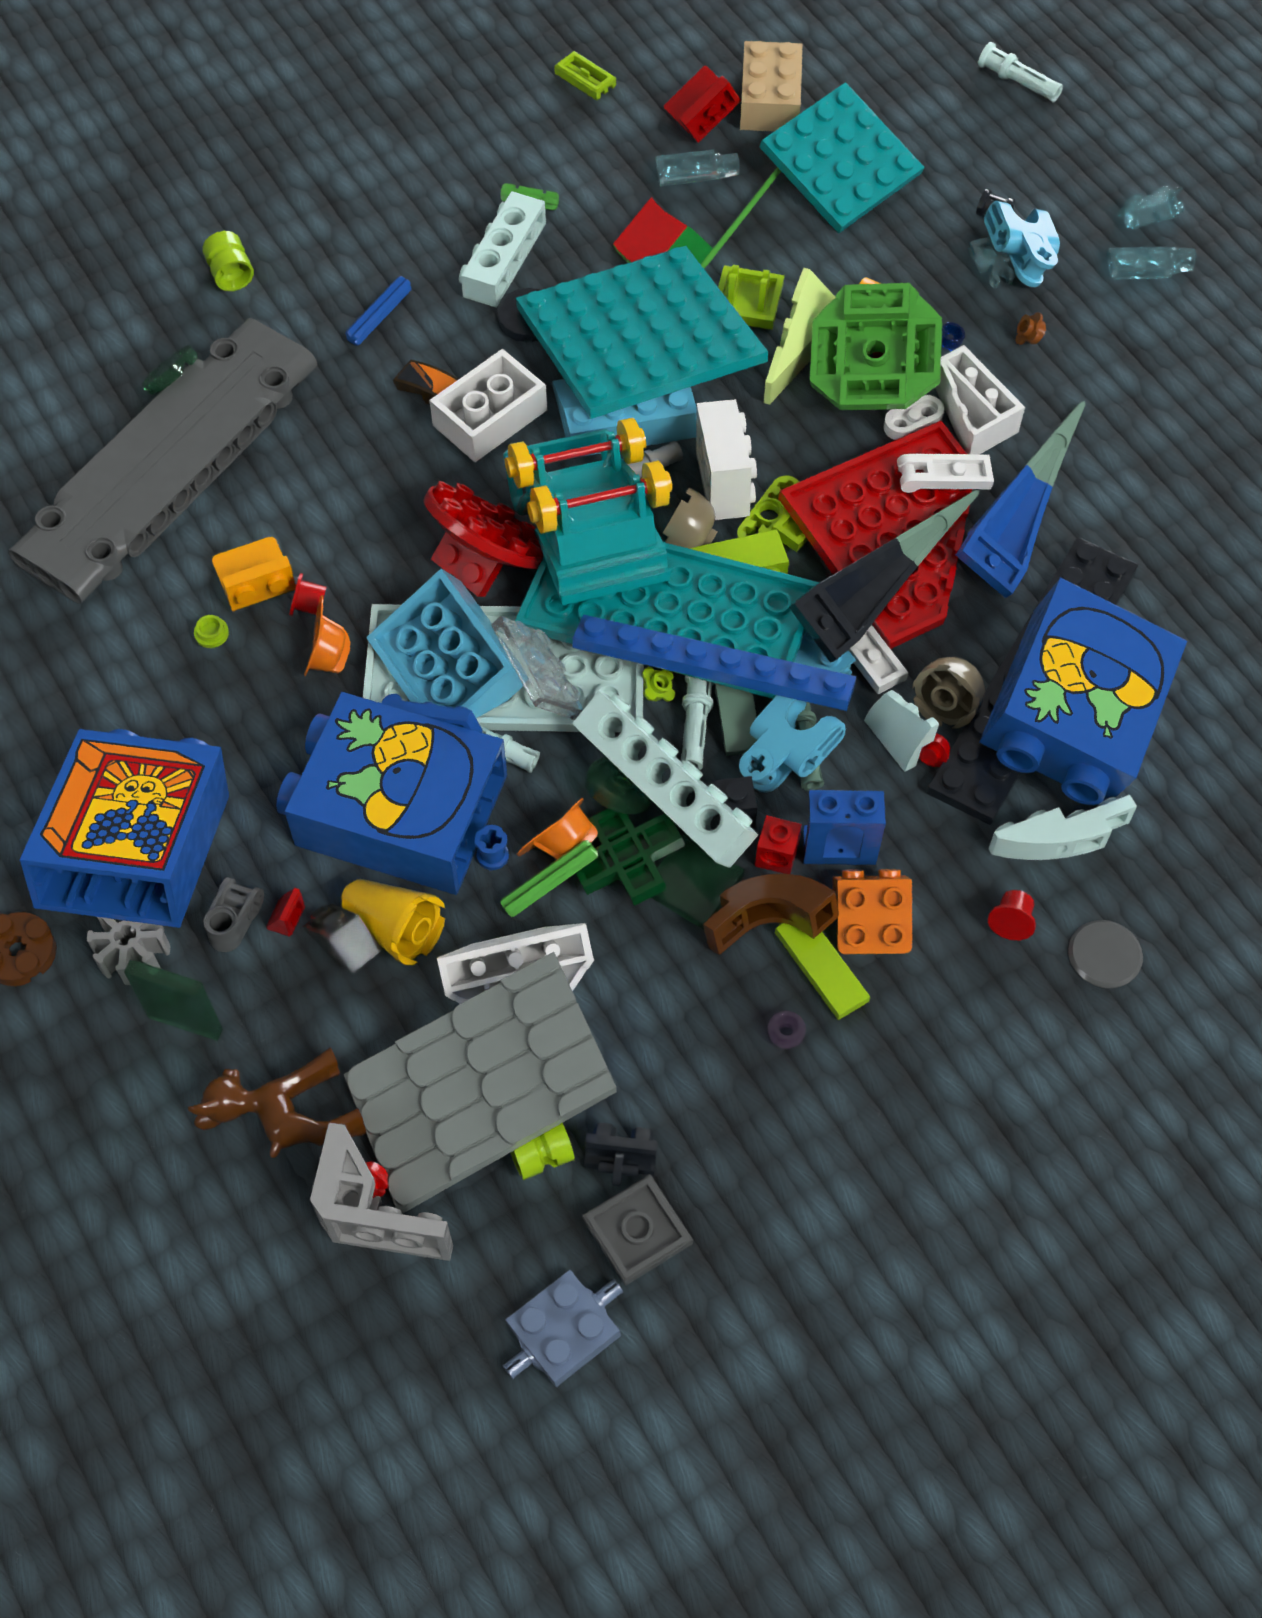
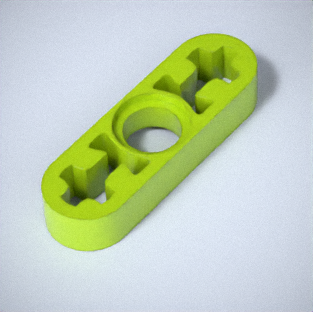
M781 476L775 479L751 510L750 516H747L738 527L737 538L753 535L756 532V527L759 528L758 533L771 531L772 526L787 512L778 499L780 490L799 481L791 476ZM765 510H772L778 514V517L767 520L760 513Z

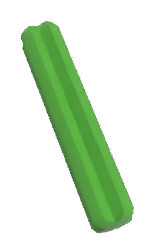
M582 841L502 898L500 901L502 907L509 916H516L598 857L596 849L590 841Z

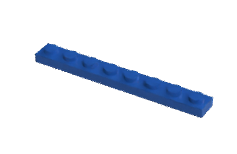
M584 614L572 638L573 648L844 711L848 709L856 682V676Z

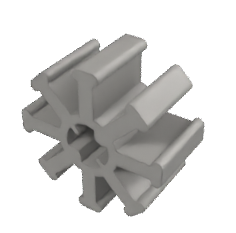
M97 917L105 932L89 930L87 942L94 952L93 958L106 978H111V974L117 970L125 985H134L137 983L134 975L135 965L141 963L147 969L151 977H154L161 971L154 953L170 954V943L162 925L125 920L117 923L114 919Z

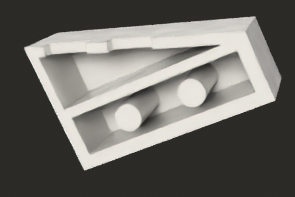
M965 345L941 357L940 384L935 389L944 404V409L957 438L967 454H981L1019 432L1025 407Z

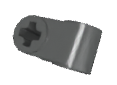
M227 877L224 879L219 887L216 898L203 920L209 942L215 950L230 952L241 944L251 922L258 915L264 900V890L262 888L255 887L251 889L236 884V880ZM229 926V929L225 931H217L221 927Z

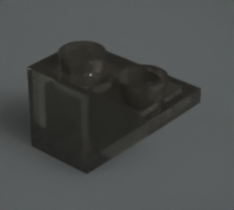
M332 903L317 908L310 915L311 920L303 925L306 932L340 967L352 973L382 950L358 914Z

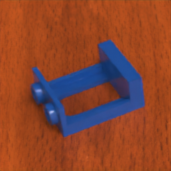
M809 790L810 815L808 825L803 826L802 832L803 864L876 865L886 825L884 791Z

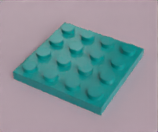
M846 82L761 141L759 146L838 234L919 176L925 168Z

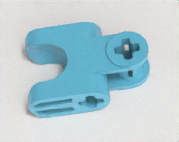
M994 201L984 216V223L995 250L1008 253L1015 275L1022 283L1030 287H1038L1044 279V271L1052 269L1058 261L1057 253L1060 241L1049 213L1045 210L1033 209L1024 221L1016 215L1010 204Z
M777 695L757 716L750 727V735L757 741L741 757L739 763L740 773L743 777L752 776L754 789L764 793L778 788L792 771L800 777H806L842 741L846 731L845 724L836 717L826 716L821 718L812 728L797 730L795 729L797 716L805 709L807 702Z

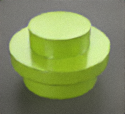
M206 615L197 621L194 628V636L199 645L205 648H215L227 640L229 629L226 622L218 616Z

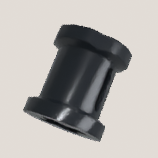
M985 189L979 200L976 214L979 216L986 214L989 206L994 201L1008 203L1013 209L1015 199L1010 197L1007 200L992 194V190Z

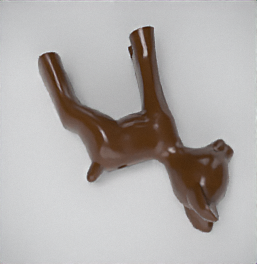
M331 1047L298 1070L251 1091L246 1090L241 1085L240 1072L237 1069H224L220 1077L209 1082L202 1094L201 1103L187 1107L189 1112L198 1115L194 1120V1125L202 1130L215 1128L221 1123L230 1122L249 1112L256 1113L271 1143V1158H276L281 1149L297 1144L310 1142L317 1146H322L329 1123L345 1125L351 1137L367 1135L364 1121L358 1108L329 1121H316L295 1112L291 1099L328 1079L340 1075L338 1063Z

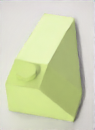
M803 268L792 298V303L794 304L790 318L785 319L780 346L776 348L765 382V404L770 405L811 360L813 320L836 298L817 276L807 268Z

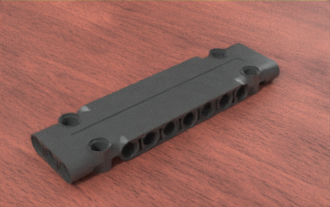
M248 318L228 338H220L214 341L210 346L211 355L204 361L197 359L189 364L59 490L54 499V506L43 507L37 512L35 516L36 524L8 550L11 559L24 571L75 603L81 604L102 583V580L109 581L117 578L123 570L121 560L127 554L131 557H137L142 554L271 424L276 416L277 409L284 408L290 404L293 397L291 389L294 386H298L317 367V361L313 354L305 347L252 318Z

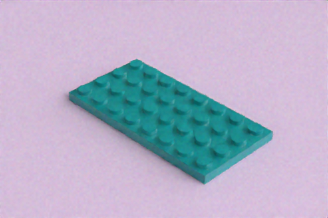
M664 542L666 552L668 553L669 581L562 606L543 556V560L515 619V628L517 630L573 644L572 638L584 614L794 662L806 630L789 606L820 582ZM683 674L774 699L777 696L766 692H761L753 689H748L740 686H735L727 683H722L714 680Z

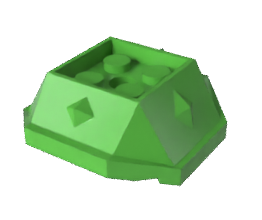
M910 283L844 285L836 294V298L813 320L810 366L811 386L840 410L907 409L940 384L942 317L919 295V292ZM874 352L884 353L879 358L869 357Z

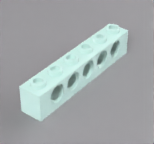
M599 691L572 724L716 863L730 868L758 836L750 827L753 822L752 819L736 807L732 810L724 802L728 797L713 784L707 787L700 780L703 776L702 772L689 761L683 764L676 757L679 751L664 738L660 741L651 734L655 730L654 727L639 715L635 719L628 712L631 706L616 693L610 697ZM622 723V732L615 737V729ZM646 745L645 756L638 760L640 749ZM670 768L671 774L669 779L662 783L664 771ZM695 791V800L687 807L686 798L690 792ZM719 814L720 823L716 829L711 830L710 822L715 815Z

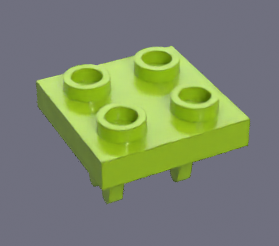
M724 265L718 288L748 326L773 330L783 289L784 275L770 273V270H763L761 272L739 268V265H733L732 267Z

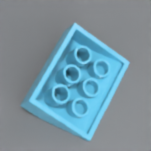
M564 379L552 381L566 437L607 429L610 432L614 431L615 435H617V422L633 417L639 428H642L645 433L646 446L696 438L697 407L691 387L590 419ZM601 452L593 453V454H589V455H584V456H590V455L601 454Z
M443 569L435 573L366 637L410 702H432L436 705L447 707L463 706L472 710L475 717L478 718L507 702L532 679L464 584Z

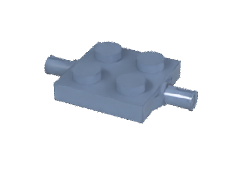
M569 1270L505 1319L507 1326L518 1338L522 1350L502 1365L511 1379H514L532 1364L543 1371L554 1386L558 1387L621 1336L620 1330L607 1315L605 1306L623 1293L620 1285L617 1284L616 1280L611 1279L604 1287L593 1293V1291L584 1287L573 1272Z

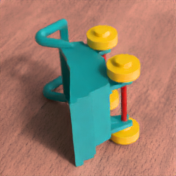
M633 417L617 422V435H615L614 431L610 432L607 429L528 446L522 441L509 444L508 450L504 452L503 458L513 507L519 515L524 516L528 513L530 521L537 525V528L534 529L535 536L543 552L562 606L670 580L668 553L666 552L664 542L655 528L654 516L650 506L657 508L669 504L672 481L669 472L664 470L659 460L642 465L641 479L639 474L636 475L627 465L643 461L644 448H646L645 433L642 428H639ZM601 452V461L551 472L545 471L544 464ZM526 487V493L523 495L522 488Z

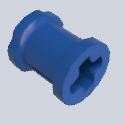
M486 825L478 830L475 835V846L478 848L477 860L479 864L488 870L502 868L509 859L506 833L503 832L501 827L496 825Z

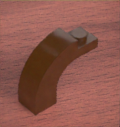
M781 873L761 875L741 881L719 895L722 908L718 912L713 913L703 923L709 949L718 955L723 953L746 932L766 923L789 924L814 939L839 916L836 894L832 889L808 877Z

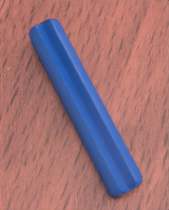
M402 276L397 277L345 332L347 341L355 346L360 345L411 291L410 281Z

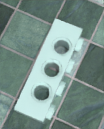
M511 191L506 201L501 202L497 216L493 223L487 225L481 243L475 245L470 261L461 268L459 282L462 283L464 298L497 308L546 224L545 201Z

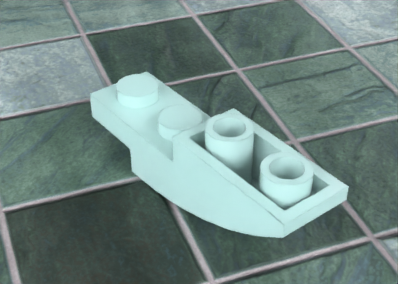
M1127 795L1120 799H1116V797L1108 798L1094 809L1086 812L1084 809H1080L1071 813L1066 818L1059 807L1048 812L1039 810L1031 814L1027 820L1016 824L1008 822L998 827L993 834L988 849L992 855L1024 860H1050L1089 853L1104 848L1113 829L1129 824L1137 805L1132 797Z

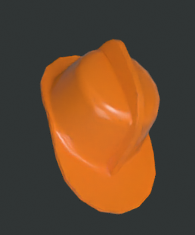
M320 596L318 602L312 652L304 673L305 677L308 669L341 673L350 652L351 642L346 630L322 615L323 596Z
M581 798L560 820L524 845L518 851L517 856H521L537 847L558 859L584 840L592 843L597 837L598 832L579 807L584 799Z

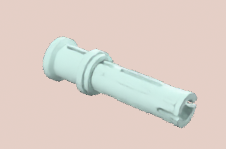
M989 42L985 46L979 57V67H987L997 72L998 77L1001 79L1010 78L1052 102H1055L1062 92L1063 85L1061 83L1051 80L1036 70L1018 61L1015 54L1010 53L1008 55L997 49L996 44L993 42Z
M685 675V681L688 684L687 694L682 699V706L686 711L681 762L684 764L686 761H689L701 770L703 768L706 721L708 713L712 710L714 704L711 698V689L715 683Z

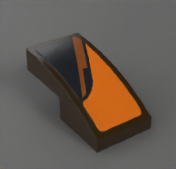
M410 360L393 379L397 390L421 394L425 404L430 405V399L459 380V378L430 364Z

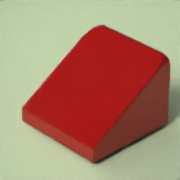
M293 888L280 897L266 925L268 930L288 937L293 934L305 909L300 889Z

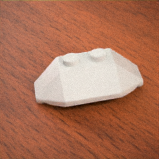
M586 924L537 928L473 943L438 957L437 962L445 996L461 1004L499 984L501 979L552 952H555L573 991L594 961Z

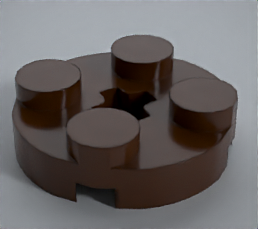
M15 912L8 915L0 914V984L7 986L25 985L32 982L30 978L35 977L40 972L43 975L51 967L56 956V941L46 921L34 914L26 912ZM17 942H21L23 946H26L25 950H19L16 956H12L9 950Z

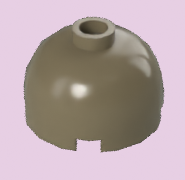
M689 487L686 494L691 496L688 503L681 500L662 534L667 536L666 543L690 549L711 544L718 531L712 529L716 518L713 506L704 496Z
M944 657L931 662L924 667L913 682V688L915 687L916 696L913 698L915 706L918 707V710L926 719L935 718L940 727L943 725L942 722L954 725L952 728H960L969 724L984 702L985 686L981 674L967 660L958 657Z

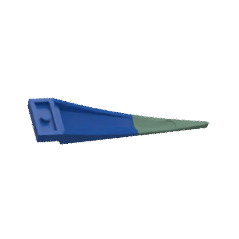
M1085 401L1079 403L970 529L967 533V538L956 553L960 560L1005 598L1014 593L1028 569L1051 490L1084 410Z

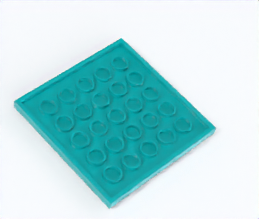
M687 246L673 248L667 252L647 256L631 263L618 265L598 273L588 274L585 277L562 282L556 286L533 291L516 298L518 311L590 419L768 362L767 349Z

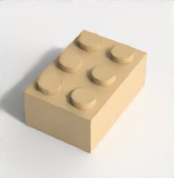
M762 41L744 42L740 130L776 131L800 114L802 44Z

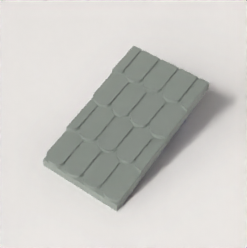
M555 952L501 979L499 984L459 1004L453 1011L395 1041L394 1045L353 1066L349 1072L344 1074L356 1108L359 1109L362 1115L366 1134L377 1162L388 1173V1190L394 1205L402 1211V1214L617 1092L613 1078L592 1036Z

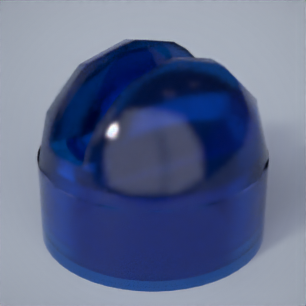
M948 322L942 327V348L953 351L964 341L965 331L960 325ZM948 334L953 335L952 339L947 337Z

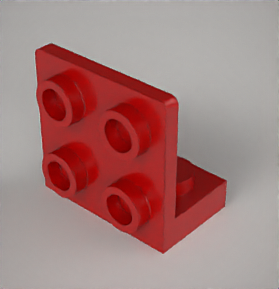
M703 66L664 105V109L699 143L741 102V99L723 75L719 78L707 66Z

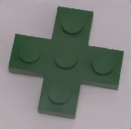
M620 802L588 818L597 829V837L602 845L595 848L598 857L576 872L587 895L618 879L621 880L634 906L667 890L666 884L654 861L685 846L679 831L670 817L664 813L634 828Z

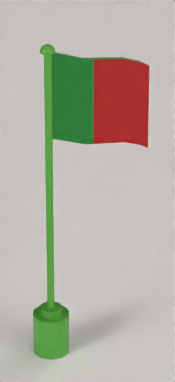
M778 167L774 170L714 248L692 228L665 212L652 197L613 243V246L617 253L628 263L647 256L667 252L673 248L687 246L705 269L780 174L781 170Z

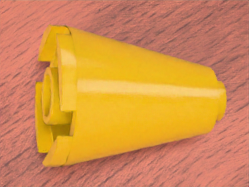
M357 879L349 883L341 895L342 909L396 961L404 965L418 963L413 959L420 954L427 956L439 940L445 924V918L440 916V907L445 908V905L439 897L433 894L365 879Z

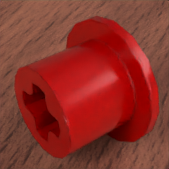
M300 572L289 615L293 616L294 610L316 615L320 596H323L324 601L327 586L302 580L303 573Z
M1020 890L1005 892L1000 905L995 906L989 913L987 919L989 927L1000 937L1009 940L1020 941L1028 939L1034 934L1036 929L1035 918L1032 916L1035 905L1033 898Z

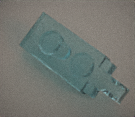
M714 149L655 157L660 187L719 180L739 175L740 163L738 153L722 155L715 153Z
M1176 247L1109 248L1107 260L1112 279L1172 278L1173 274L1180 273V271H1193L1197 255L1196 250L1192 248H1179L1177 250Z

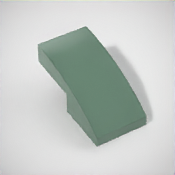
M715 683V694L721 719L720 729L726 756L744 754L757 741L750 735V727L757 718L753 693Z

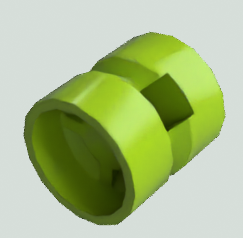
M220 231L209 236L202 246V251L217 286L224 291H236L246 287L254 276V269L238 235L230 231Z
M563 1123L510 1152L522 1180L543 1173L546 1164L555 1168L573 1161L575 1158Z

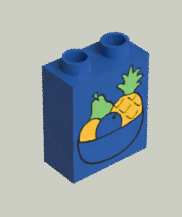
M1060 577L1032 614L979 743L997 751L998 760L1014 771L1022 773L1037 771L1061 783L1064 794L1078 803L1098 805L1108 798L1117 797L1137 778L1187 640Z
M341 692L331 715L327 716L319 713L310 724L306 736L305 750L311 757L302 775L293 772L288 773L278 793L277 812L286 816L295 846L457 895L477 849L475 846V835L478 830L487 825L507 777L504 739Z

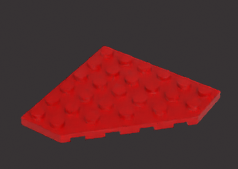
M942 421L780 490L778 499L833 575L972 493V489H918L910 493L904 492L901 489L900 478L902 473L899 472L897 466V459L901 455L967 454ZM915 470V473H924L923 470ZM970 505L922 560L872 623V626L890 649L943 625L947 617L950 593L957 569L958 557L956 553L962 545L965 532L964 527Z

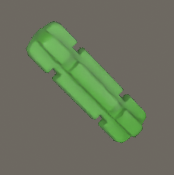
M504 183L500 192L501 200L504 202L512 191L545 201V209L554 211L559 204V194L557 192L546 191V193H543L542 189L525 186L516 188V185Z

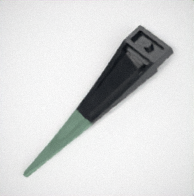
M979 490L973 491L810 588L789 606L790 610L830 663L841 657L863 637L913 571L979 495Z

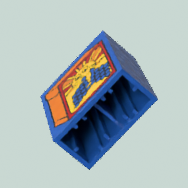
M79 729L20 857V863L33 907L35 909L180 928L229 798L221 747L210 746L194 738L170 741L140 737L131 731L115 729L110 732Z

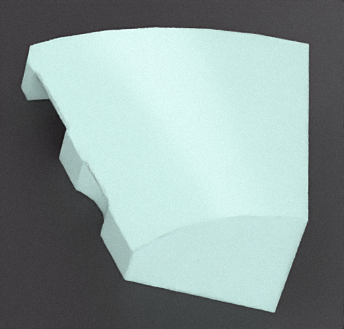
M893 690L885 693L871 707L864 720L904 772L916 766L922 747L934 741L939 723L933 717L925 721L921 719L918 707L913 703L906 702L901 695Z

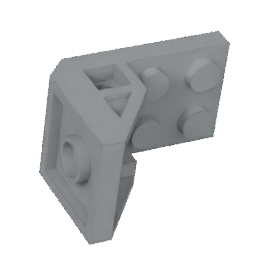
M329 1123L310 1201L322 1227L332 1242L450 1261L453 1242L447 1221H442V1217L432 1213L422 1212L418 1214V1217L403 1215L402 1211L397 1208L382 1206L380 1196L373 1198L376 1185L374 1177L347 1128L342 1124Z

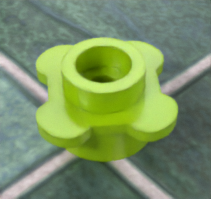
M647 667L642 671L643 695L648 700L659 701L664 699L666 702H670L675 698V691L672 689L671 681L674 678L672 671L665 669L659 671L651 667Z

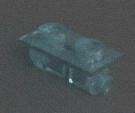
M1166 186L1146 197H1143L1142 194L1134 195L1125 201V205L1117 213V217L1126 214L1124 223L1127 228L1131 227L1132 229L1153 224L1155 219L1152 212H1155L1158 222L1178 217L1184 211V204L1181 200L1178 201L1176 195L1183 188L1181 186L1170 189L1169 186Z

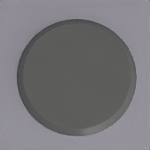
M1107 920L1088 922L1074 932L1069 942L1068 956L1073 969L1083 980L1101 988L1124 986L1138 975L1142 967L1143 952L1139 941L1131 931L1116 922Z

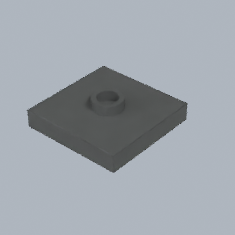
M650 1174L582 1215L583 1221L624 1286L693 1244L692 1237Z

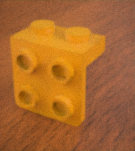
M267 537L228 550L212 558L214 568L232 611L282 595L296 588L287 556L282 555L274 537Z

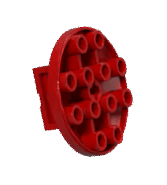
M439 481L436 486L429 488L424 497L426 508L437 523L446 531L431 558L433 562L449 574L454 575L478 597H485L503 565L529 569L539 568L544 555L535 536V526L525 521L521 523L514 518L516 513L513 509L502 503H498L495 506L475 496L474 491L463 484L457 483L454 488L445 482Z

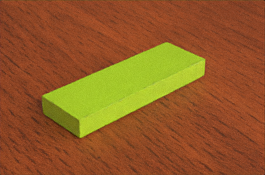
M783 923L776 927V936L837 1020L869 1002L870 995L823 932L813 939L789 924Z

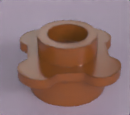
M1036 312L1032 316L1025 314L1021 318L1017 326V344L1022 345L1024 342L1037 344L1043 338L1046 324L1042 321L1043 315Z

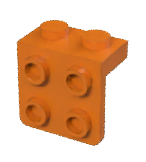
M848 869L842 870V876H833V891L837 894L839 912L837 918V948L840 953L905 954L911 951V878L901 875L900 869H879V876H864V870Z

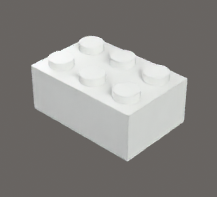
M504 349L498 351L429 400L433 426L474 462H477L547 411L546 385Z
M736 399L697 403L696 455L705 498L709 500L714 508L715 520L750 516V503L756 501L755 486L751 482L752 478L757 477L755 458H749V455H751V440L749 435H744V432H746L744 412L739 413Z

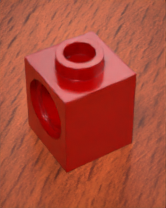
M766 815L757 846L755 867L783 874H791L799 845L802 824Z

